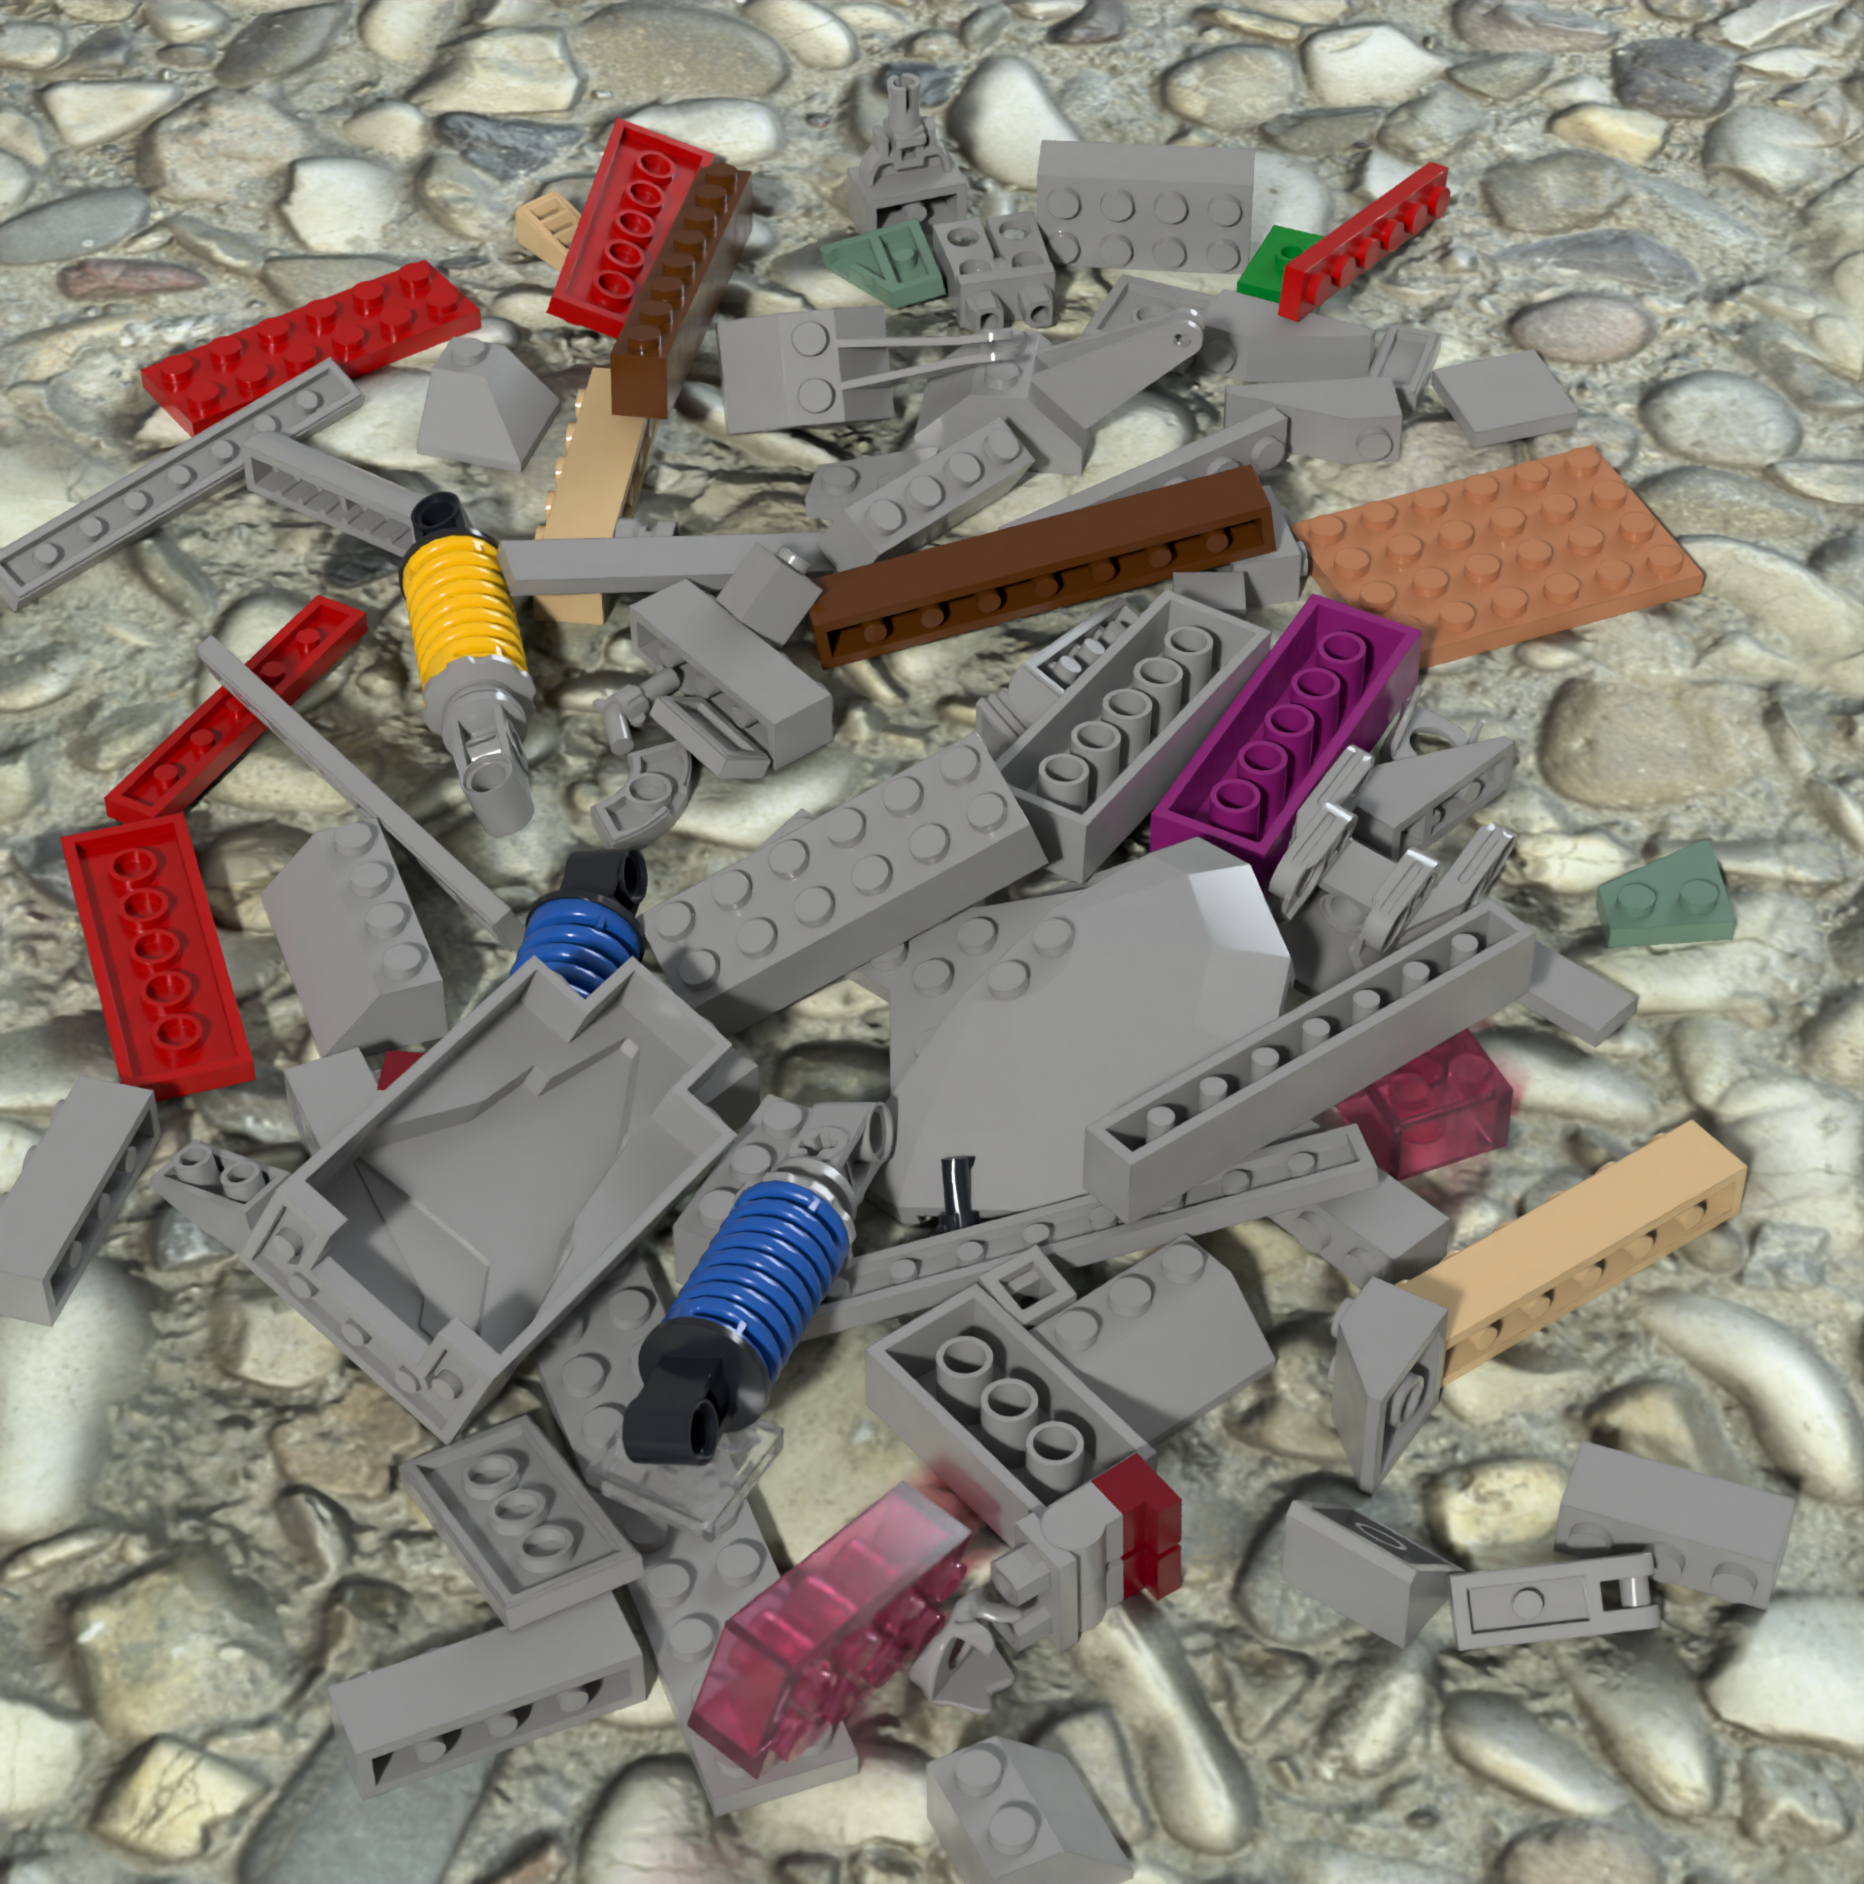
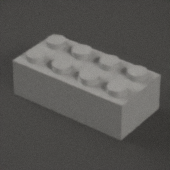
M1042 140L1037 172V224L1050 262H1052L1053 266L1242 275L1249 264L1255 149Z
M977 1283L864 1348L866 1405L1012 1549L1015 1548L1016 1521L1032 1512L1041 1520L1044 1512L1052 1504L1132 1455L1138 1453L1157 1473L1158 1452Z

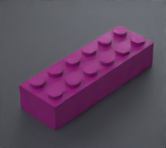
M1312 593L1151 813L1150 853L1195 837H1200L1250 864L1267 902L1273 894L1268 891L1271 878L1288 850V844L1292 837V829L1295 825L1299 808L1349 745L1353 744L1368 753L1372 751L1401 709L1402 702L1408 699L1417 686L1422 630Z

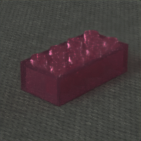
M901 1481L725 1622L687 1726L756 1780L761 1778L781 1760L788 1764L793 1763L809 1746L818 1728L825 1722L830 1723L832 1726L839 1724L852 1710L860 1693L870 1684L876 1689L881 1688L896 1672L905 1654L911 1649L921 1653L943 1628L946 1617L940 1613L943 1602L956 1590L965 1576L967 1565L961 1562V1559L973 1532L905 1481Z

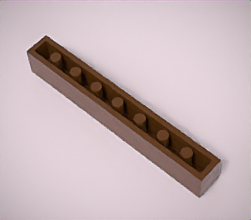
M725 163L700 167L610 353L612 415L668 419L752 232V171L737 170L735 166Z
M1252 464L811 579L823 591L806 613L808 627L822 669L838 667L1172 579L1173 572H1198L1276 551L1272 509Z

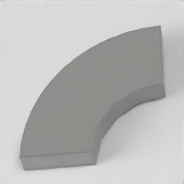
M677 740L627 754L629 775L624 786L611 798L590 807L591 823L605 849L636 847L641 850L667 833L682 816L691 796L692 767L690 752Z

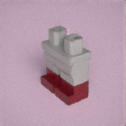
M1136 1453L1052 1504L1044 1512L1041 1520L1032 1512L1016 1521L1015 1548L990 1562L991 1579L997 1591L1006 1599L999 1604L1020 1608L1023 1610V1618L1013 1623L993 1622L996 1630L1017 1652L1022 1651L1045 1636L1062 1652L1078 1642V1633L1094 1629L1100 1624L1106 1614V1610L1146 1588L1159 1601L1181 1588V1546L1178 1543L1181 1542L1182 1499Z

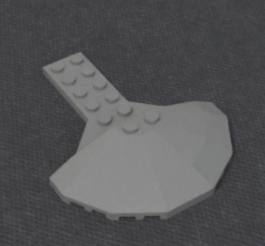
M801 808L755 851L818 817ZM1195 837L1148 853L1087 889L982 907L971 905L843 975L889 1003L890 1097L885 1104L888 1106L893 1120V1146L888 1159L881 1164L865 1191L864 1199L901 1223L921 1224L922 1216H939V1214L945 1213L941 1159L975 1156L974 1165L969 1170L972 1211H979L980 1224L983 1218H1003L1089 1195L1090 1193L1083 1188L1085 1127L1284 1015L1289 988H1293L1295 971L1291 956L1251 865L1200 837Z

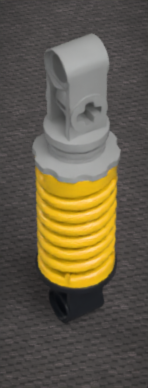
M438 492L422 499L412 510L411 521L416 542L406 551L398 571L399 586L406 600L416 663L422 686L421 691L425 706L422 713L431 732L442 736L446 749L453 755L459 772L460 786L485 832L495 837L509 836L523 829L534 815V804L526 772L529 769L522 744L527 735V724L535 712L533 696L536 690L526 665L513 596L510 595L496 557L499 542L490 535L474 529L457 495L451 492Z

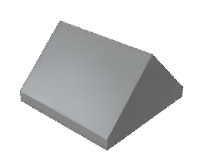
M1293 1500L1286 1513L1282 1580L1403 1650L1449 1598L1446 1575L1467 1572L1346 1503Z

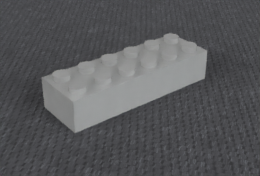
M1165 590L995 761L996 766L1028 819L1049 862L1041 868L1081 885L1097 870L1161 801L1270 652L1272 631Z
M975 731L649 909L636 918L645 932L644 934L673 992L700 1016L708 1019L718 1032L728 1039L1049 862L1028 819L979 734Z

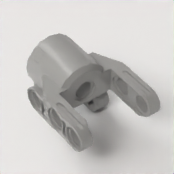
M1353 744L1349 745L1297 811L1288 850L1279 862L1269 884L1268 891L1281 898L1271 913L1292 959L1295 971L1293 986L1302 993L1316 997L1475 907L1504 866L1513 849L1517 834L1496 822L1481 826L1435 888L1433 885L1440 872L1441 861L1412 846L1396 864L1352 839L1351 836L1358 820V816L1352 812L1361 802V789L1369 777L1375 757Z

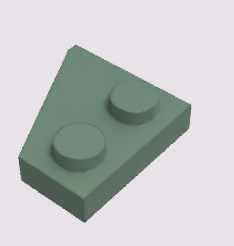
M1700 840L1598 886L1596 908L1608 948L1733 940L1736 920L1710 840Z

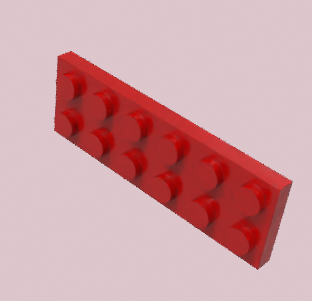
M616 118L546 313L559 317L569 324L583 326L617 340L700 167L711 165L714 154Z
M422 260L417 263L406 264L399 270L376 279L357 283L354 287L327 298L313 300L306 306L278 317L264 319L257 325L234 334L215 338L210 343L185 353L166 357L161 362L140 370L142 385L156 402L191 437H194L329 357L333 359L350 379H353L449 341L453 336L459 337L481 328L480 309L429 262Z
M181 812L60 837L63 856L120 1084L154 1090L155 1101L158 1102L256 1080L252 1055L184 813Z

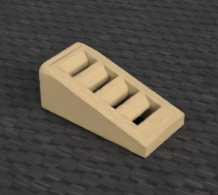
M551 191L516 209L517 242L561 272L581 214L556 191Z

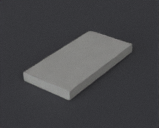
M529 1414L439 1448L398 1466L403 1487L509 1632L645 1576L641 1554Z

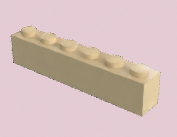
M593 367L587 388L579 389L577 392L575 409L577 422L568 423L565 440L567 455L558 456L555 470L556 491L548 490L545 501L546 525L537 526L535 540L614 538L618 519L620 517L634 518L661 419L612 415L611 368ZM613 593L534 595L535 620L604 625Z
M1691 1119L1668 1133L1655 1135L1644 1147L1623 1159L1604 1164L1593 1176L1567 1191L1560 1190L1555 1192L1542 1205L1518 1219L1507 1220L1501 1223L1490 1235L1469 1247L1450 1252L1439 1264L1413 1279L1402 1280L1396 1283L1395 1286L1449 1309L1440 1389L1739 1214L1748 1166Z

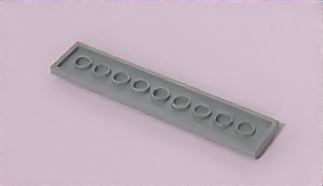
M636 1246L529 1356L578 1477L642 1556L645 1576L622 1585L714 1817H719L859 1774L858 1754L721 1439L717 1444L712 1460L705 1466L635 1464L626 1455L622 1438L624 1415L630 1402L637 1398L644 1386L639 1372V1352L649 1333L666 1316Z

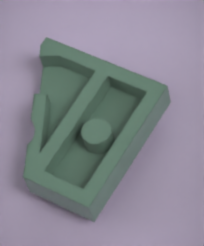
M917 218L819 247L826 269L893 309L907 305H918L928 299L946 294L941 273Z

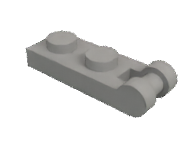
M1652 1552L1625 1553L1598 1558L1446 1575L1455 1649L1462 1651L1661 1627L1659 1604L1651 1603L1648 1576L1655 1575ZM1619 1580L1622 1606L1603 1609L1600 1582Z

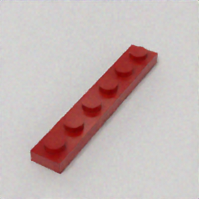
M1430 161L1287 263L1284 269L1278 316L1298 322L1315 308L1322 306L1327 299L1342 288H1346L1350 282L1365 271L1370 270L1388 254L1395 252L1399 246L1411 237L1418 235L1422 229L1434 220L1441 218L1450 200V189L1446 187L1449 167Z
M317 595L244 665L291 706L368 631L366 612ZM221 686L104 797L107 816L127 824L181 813L268 728L230 692Z

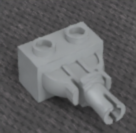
M912 73L901 74L902 87H899L897 75L887 79L888 117L883 119L885 132L881 125L874 126L873 143L864 153L860 166L847 168L848 214L860 234L917 218L924 235L933 234L934 224L967 220V182L947 149H944L942 144L936 139L935 122L930 117H921V80Z

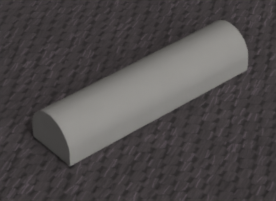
M1118 596L1021 664L1013 675L1008 688L1009 700L1017 715L1026 722L1033 724L1142 613L1125 599Z

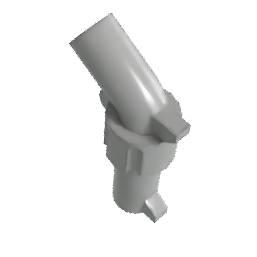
M658 664L655 666L654 676L640 685L631 686L629 684L607 699L597 698L593 701L592 708L603 715V726L610 749L614 754L624 755L633 749L634 742L629 726L640 727L645 724L646 715L650 711L649 706L654 704L656 697L666 696L680 687V679L673 669L669 667L664 668Z

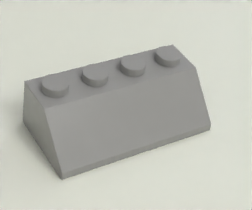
M377 817L315 832L261 892V898L320 1059L359 1047L364 1057L384 1053L386 1050L392 1051L443 1038L449 1032L443 980Z

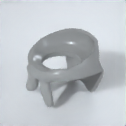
M1416 686L1411 699L1402 702L1397 723L1382 743L1380 761L1383 764L1418 756L1409 742L1410 736L1416 733L1440 735L1446 738L1453 747L1475 743L1478 741L1480 731L1484 725V719H1477L1468 739L1465 731L1452 721L1432 711L1416 706L1423 691L1422 686Z
M974 1588L970 1590L968 1594L957 1600L946 1625L928 1643L908 1671L910 1680L923 1691L928 1701L935 1705L957 1707L976 1715L987 1716L993 1709V1694L1012 1686L1015 1682L1014 1671L995 1646V1639L988 1629L989 1621L1000 1623L1018 1622L1023 1618V1610L991 1602V1594L984 1589Z

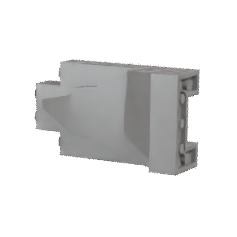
M533 955L275 1190L237 1258L444 1444L449 1445L499 1395L520 1363L715 1168L738 1136L736 1132L723 1122L717 1112L705 1106L693 1095L709 1080L733 1044L719 1033L708 1019L694 1011L668 988L658 975L650 972L633 956L592 994L584 999L570 987L564 977L552 971Z

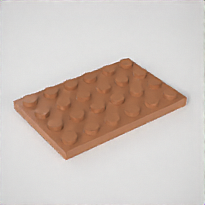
M1594 445L1575 448L1564 453L1533 461H1525L1518 465L1472 475L1468 478L1430 488H1422L1415 492L1369 502L1365 505L1327 515H1319L1312 519L1292 524V535L1295 542L1302 541L1306 548L1308 572L1328 599L1422 630L1419 670L1702 592L1704 574Z

